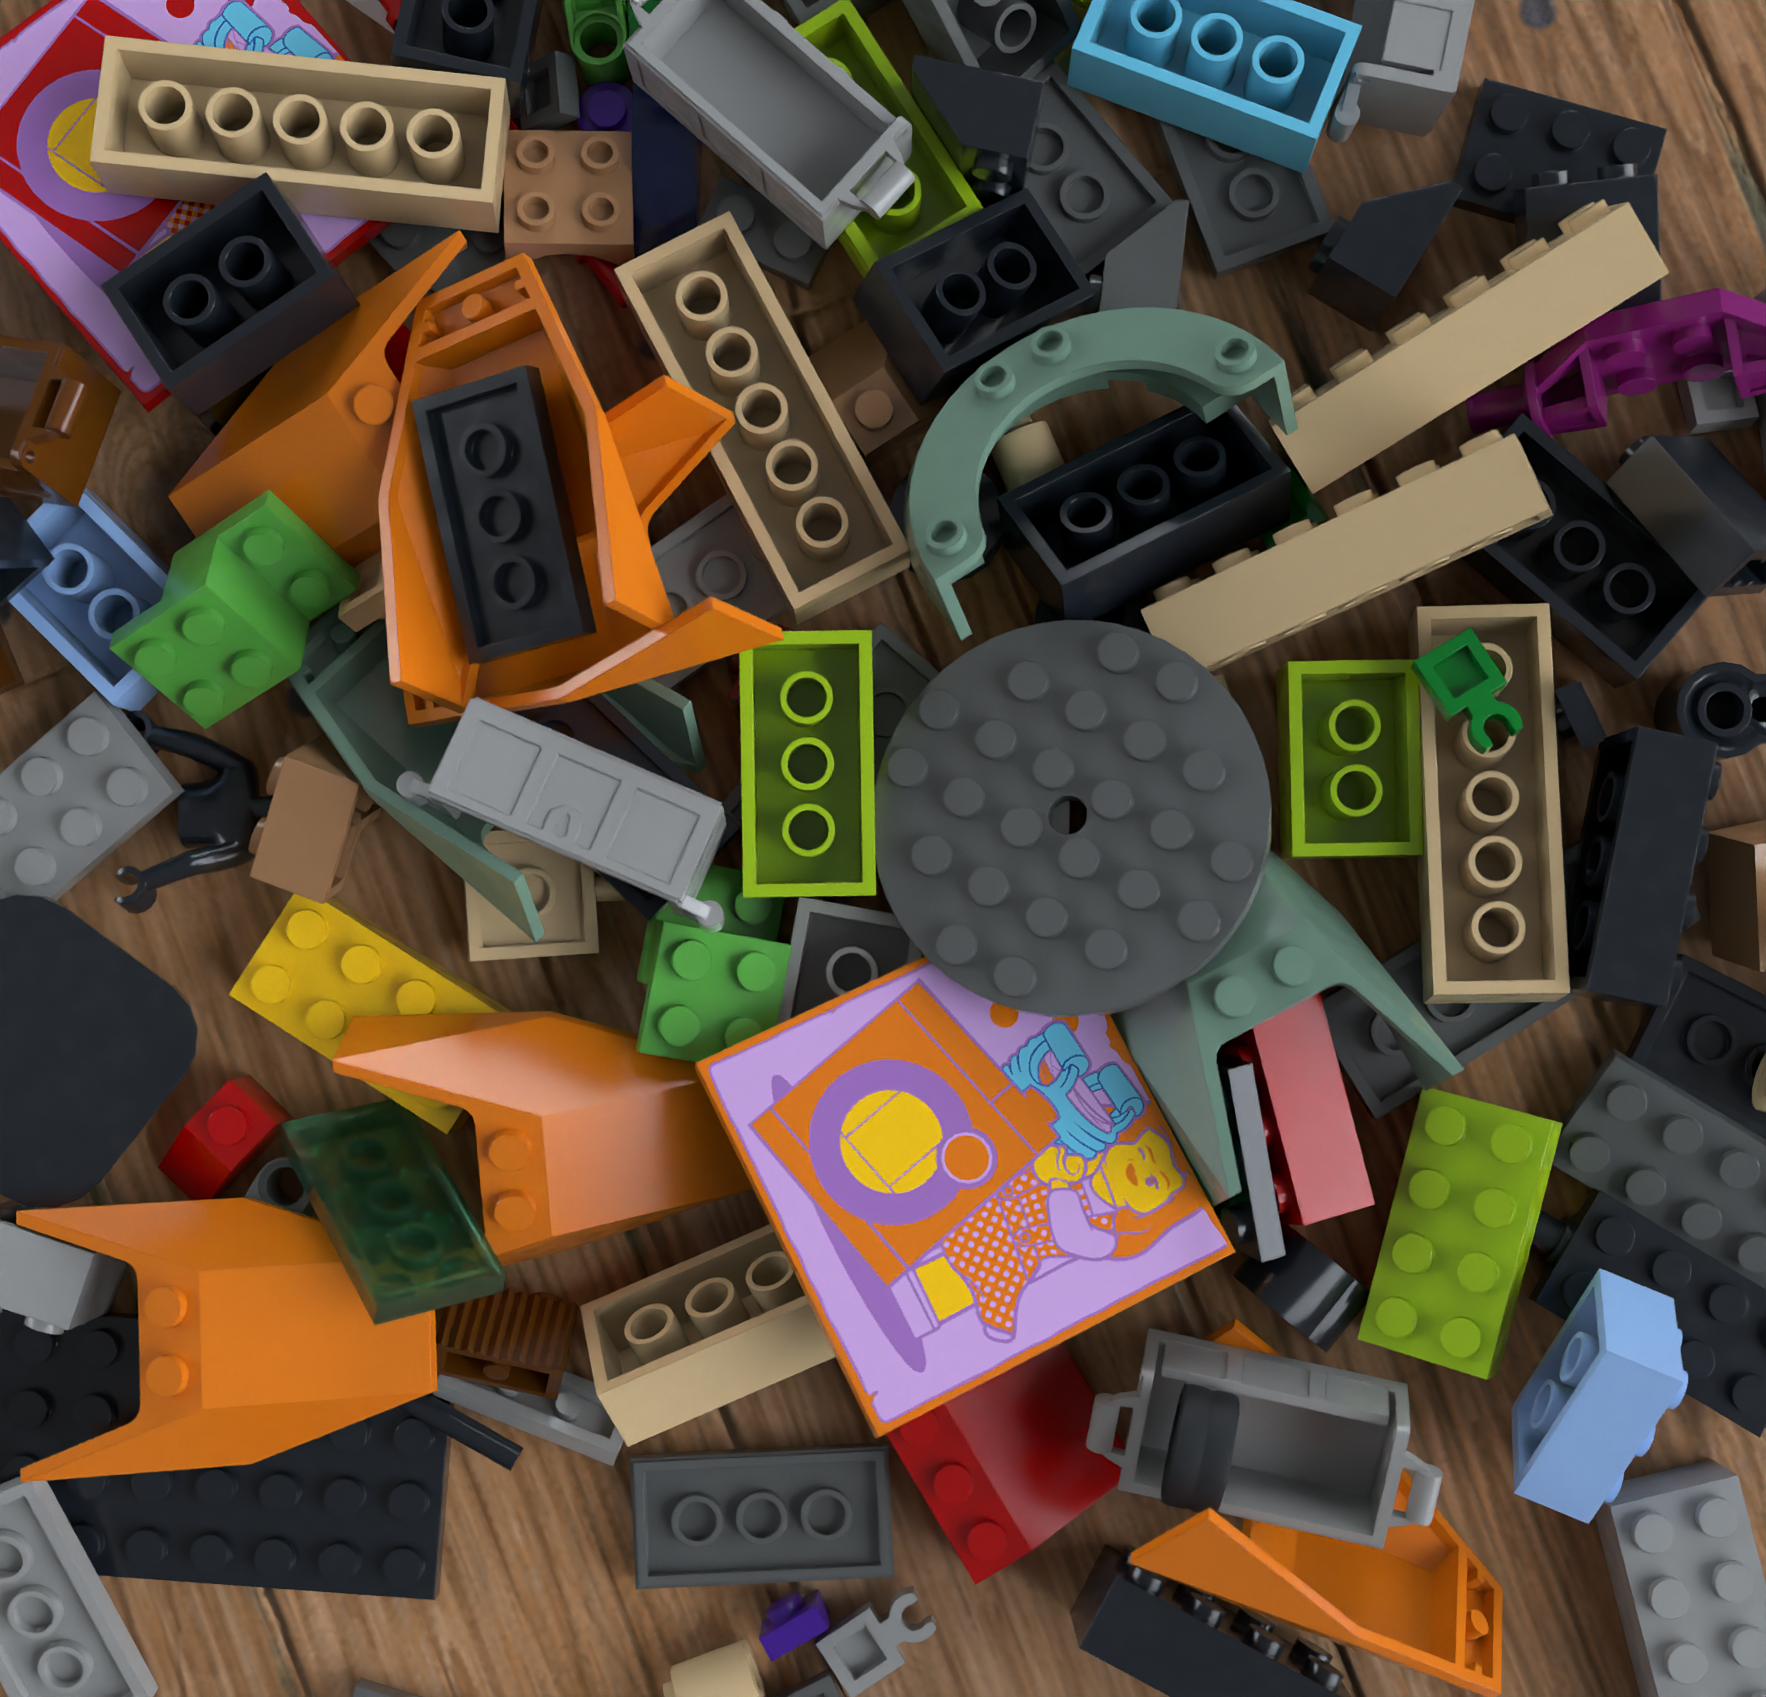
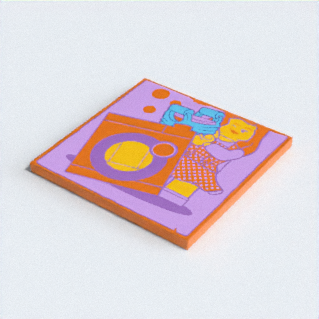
M924 956L695 1064L694 1068L875 1439L1235 1253L1229 1238L1110 1014L1102 1016L1045 1017L1022 1013L1000 1006L974 994L949 978Z

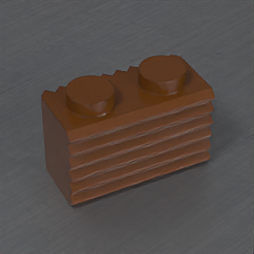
M460 1277L454 1278L451 1281L436 1336L437 1374L557 1400L579 1306L574 1302L566 1304L561 1297L549 1292H536L528 1296L524 1291L515 1293L511 1288L503 1290L499 1284L485 1278H473L466 1282Z

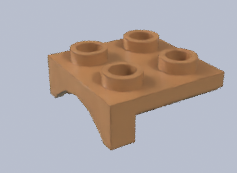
M509 130L504 172V247L506 260L522 252L531 257L532 260L550 255L577 254L594 256L615 263L618 266L634 259L631 132Z

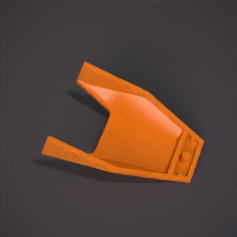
M460 230L358 296L356 299L360 306L273 365L168 495L196 538L269 489L353 568L381 551L378 496L401 385L387 364L385 348L391 337L457 254L467 248V241Z
M523 252L422 298L416 306L378 496L390 684L459 714L464 713L470 698L473 699L480 664H469L412 401L523 365L539 367L577 544L597 537L603 604L652 630L674 618L605 414L531 257Z
M664 374L604 413L649 545L648 525L654 512L735 424L732 411ZM597 537L579 543L578 548L597 633L480 664L473 699L475 697L510 712L568 703L784 640L781 627L712 596L654 630L603 604ZM403 690L408 725L421 728L461 720L463 713L459 714Z
M552 1011L355 1016L332 1059L334 1073L461 1107L473 1117L476 1131L485 1235L380 1238L433 1255L434 1283L568 1251L751 1190L753 1187L694 1068L697 1062L640 1053L635 1050L638 1039L637 1034Z
M251 1197L75 1205L16 1211L17 1225L129 1263L134 1268L138 1279L140 1409L137 1417L131 1423L21 1468L20 1482L253 1464L438 1391L433 1255Z
M1236 1318L1203 1338V1340L1281 1356ZM1402 1468L1393 1509L1406 1512L1413 1479L1404 1468ZM1209 1507L1131 1552L1130 1563L1283 1624L1485 1697H1496L1502 1694L1503 1588L1436 1507L1430 1525L1421 1526L1413 1523L1406 1526L1389 1527L1383 1549L1243 1518L1241 1533Z

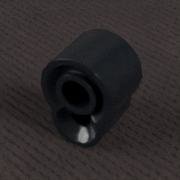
M1718 662L1679 675L1665 685L1656 700L1653 719L1656 730L1718 742L1715 761L1747 754L1756 746L1766 744V673L1756 674L1741 664Z
M1280 1224L1286 1256L1266 1262H1260L1248 1256L1232 1276L1327 1353L1366 1305L1370 1291L1291 1226Z

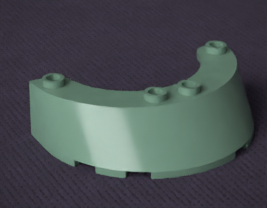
M1150 307L1107 310L1045 326L1034 334L1006 348L980 366L950 397L924 437L909 472L902 509L903 535L907 541L908 556L916 576L931 601L959 639L963 640L971 635L972 632L951 584L985 563L982 554L986 548V535L981 524L978 502L980 479L993 446L1014 425L1029 414L1059 399L1082 392L1109 389V380H1126L1145 383L1148 392L1163 395L1185 405L1206 424L1251 396L1286 435H1289L1297 430L1298 426L1284 360L1264 342L1228 322L1185 310Z

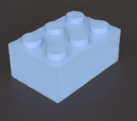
M85 487L78 508L44 502L26 520L55 559L9 602L113 706L129 711H140L159 690L111 651L109 646L114 631L161 601L170 567L103 500Z
M1599 1268L1511 1407L1514 1494L1587 1524L1590 1523L1603 1502L1611 1503L1616 1498L1622 1486L1624 1471L1635 1455L1638 1457L1645 1455L1653 1441L1657 1422L1667 1408L1673 1410L1680 1404L1686 1392L1688 1374L1682 1367L1680 1351L1682 1331L1677 1328L1674 1298Z

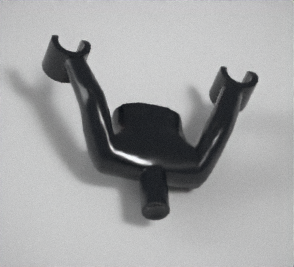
M134 710L127 713L126 716L138 731L145 730L141 736L155 754L159 750L172 752L204 764L218 772L212 779L181 785L184 792L179 795L178 802L179 837L182 846L193 850L183 852L142 871L132 866H125L117 871L115 877L121 883L126 885L138 884V886L131 895L125 897L118 896L114 901L129 913L139 914L150 909L155 903L157 897L156 889L195 875L235 868L251 861L255 854L249 852L250 839L258 821L264 816L267 817L273 795L260 796L259 773L251 760L203 735L157 726L147 714Z

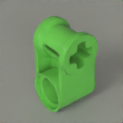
M561 0L568 25L570 44L582 78L589 86L601 82H615L623 85L631 75L623 49V44L629 39L627 0ZM605 43L616 46L615 50L607 57L593 58L588 56L590 51L597 45Z

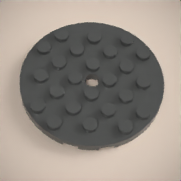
M1061 620L1015 629L978 645L944 668L912 702L897 725L886 748L874 791L875 858L878 874L886 898L897 920L911 941L938 969L974 994L1003 1007L1045 1017L1102 1016L1128 1010L1152 1001L1153 997L1173 988L1187 977L1191 978L1220 952L1247 915L1263 878L1272 837L1270 783L1265 762L1251 726L1227 689L1208 669L1186 652L1167 641L1138 629L1093 620ZM1079 800L1087 808L1085 825L1074 834L1065 835L1055 831L1052 826L1053 808H1057L1065 801Z

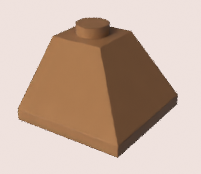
M866 320L808 357L868 469L927 432L938 413L959 388L958 386L920 405Z

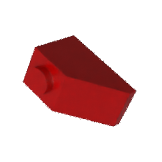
M251 1075L229 1079L184 1125L158 1168L190 1200L218 1199L295 1118Z

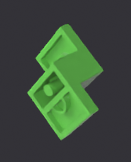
M268 489L174 553L161 601L114 631L109 649L204 729H207L300 670L310 621L358 590L360 574Z
M711 865L696 900L700 902L712 900L720 904L725 918L724 926L716 933H707L701 929L698 922L673 914L670 905L651 924L647 922L636 981L648 986L636 1051L699 1062L777 1025L792 948L790 944L776 942L785 897L743 898V870Z

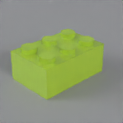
M1417 659L1288 661L1276 670L1281 860L1409 858L1423 855L1419 680L1411 669L1413 662Z

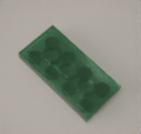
M389 1099L281 1123L279 1142L374 1325L503 1292L506 1271L414 1113L394 1100Z

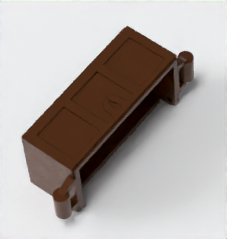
M0 335V495L78 508L121 391L66 344Z

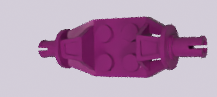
M1715 288L1604 313L1560 340L1541 359L1536 355L1525 362V376L1523 377L1522 384L1476 393L1467 398L1466 409L1471 430L1474 434H1478L1485 430L1508 426L1521 413L1527 416L1552 439H1554L1555 434L1608 426L1607 396L1618 393L1627 396L1642 395L1653 391L1657 385L1684 379L1691 382L1709 381L1719 377L1724 371L1732 369L1741 399L1766 393V303L1722 288ZM1581 365V371L1577 372L1576 374L1570 376L1569 378L1565 379L1564 381H1562V382L1558 383L1557 385L1553 386L1554 384H1556L1558 381H1560L1562 378H1564L1566 375H1568L1570 372H1572L1574 369H1576L1578 366Z

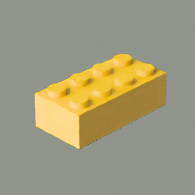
M295 893L229 993L231 997L331 1061L355 1016L513 1012L334 897L321 904ZM364 1081L445 1134L460 1130L470 1116V1113L461 1107Z

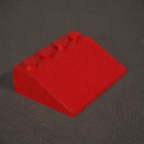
M1063 1342L886 1433L975 1585L1033 1551L1119 1484L1122 1467L1107 1459L1103 1454L1092 1452L1086 1447L1095 1395ZM1115 1432L1113 1447L1125 1449L1124 1443L1118 1433Z

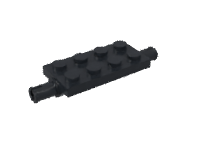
M1593 1188L1582 1208L1570 1219L1563 1217L1558 1220L1541 1209L1531 1248L1539 1252V1259L1544 1264L1541 1277L1528 1299L1566 1321L1599 1268L1674 1298L1677 1328L1682 1331L1680 1347L1682 1367L1688 1374V1384L1685 1393L1760 1438L1766 1428V1289L1601 1190Z

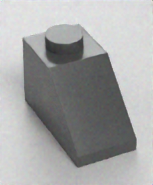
M1174 200L1105 255L1100 275L1089 274L1088 281L1097 294L1085 308L1084 312L1097 313L1124 308L1150 307L1177 309L1189 200Z

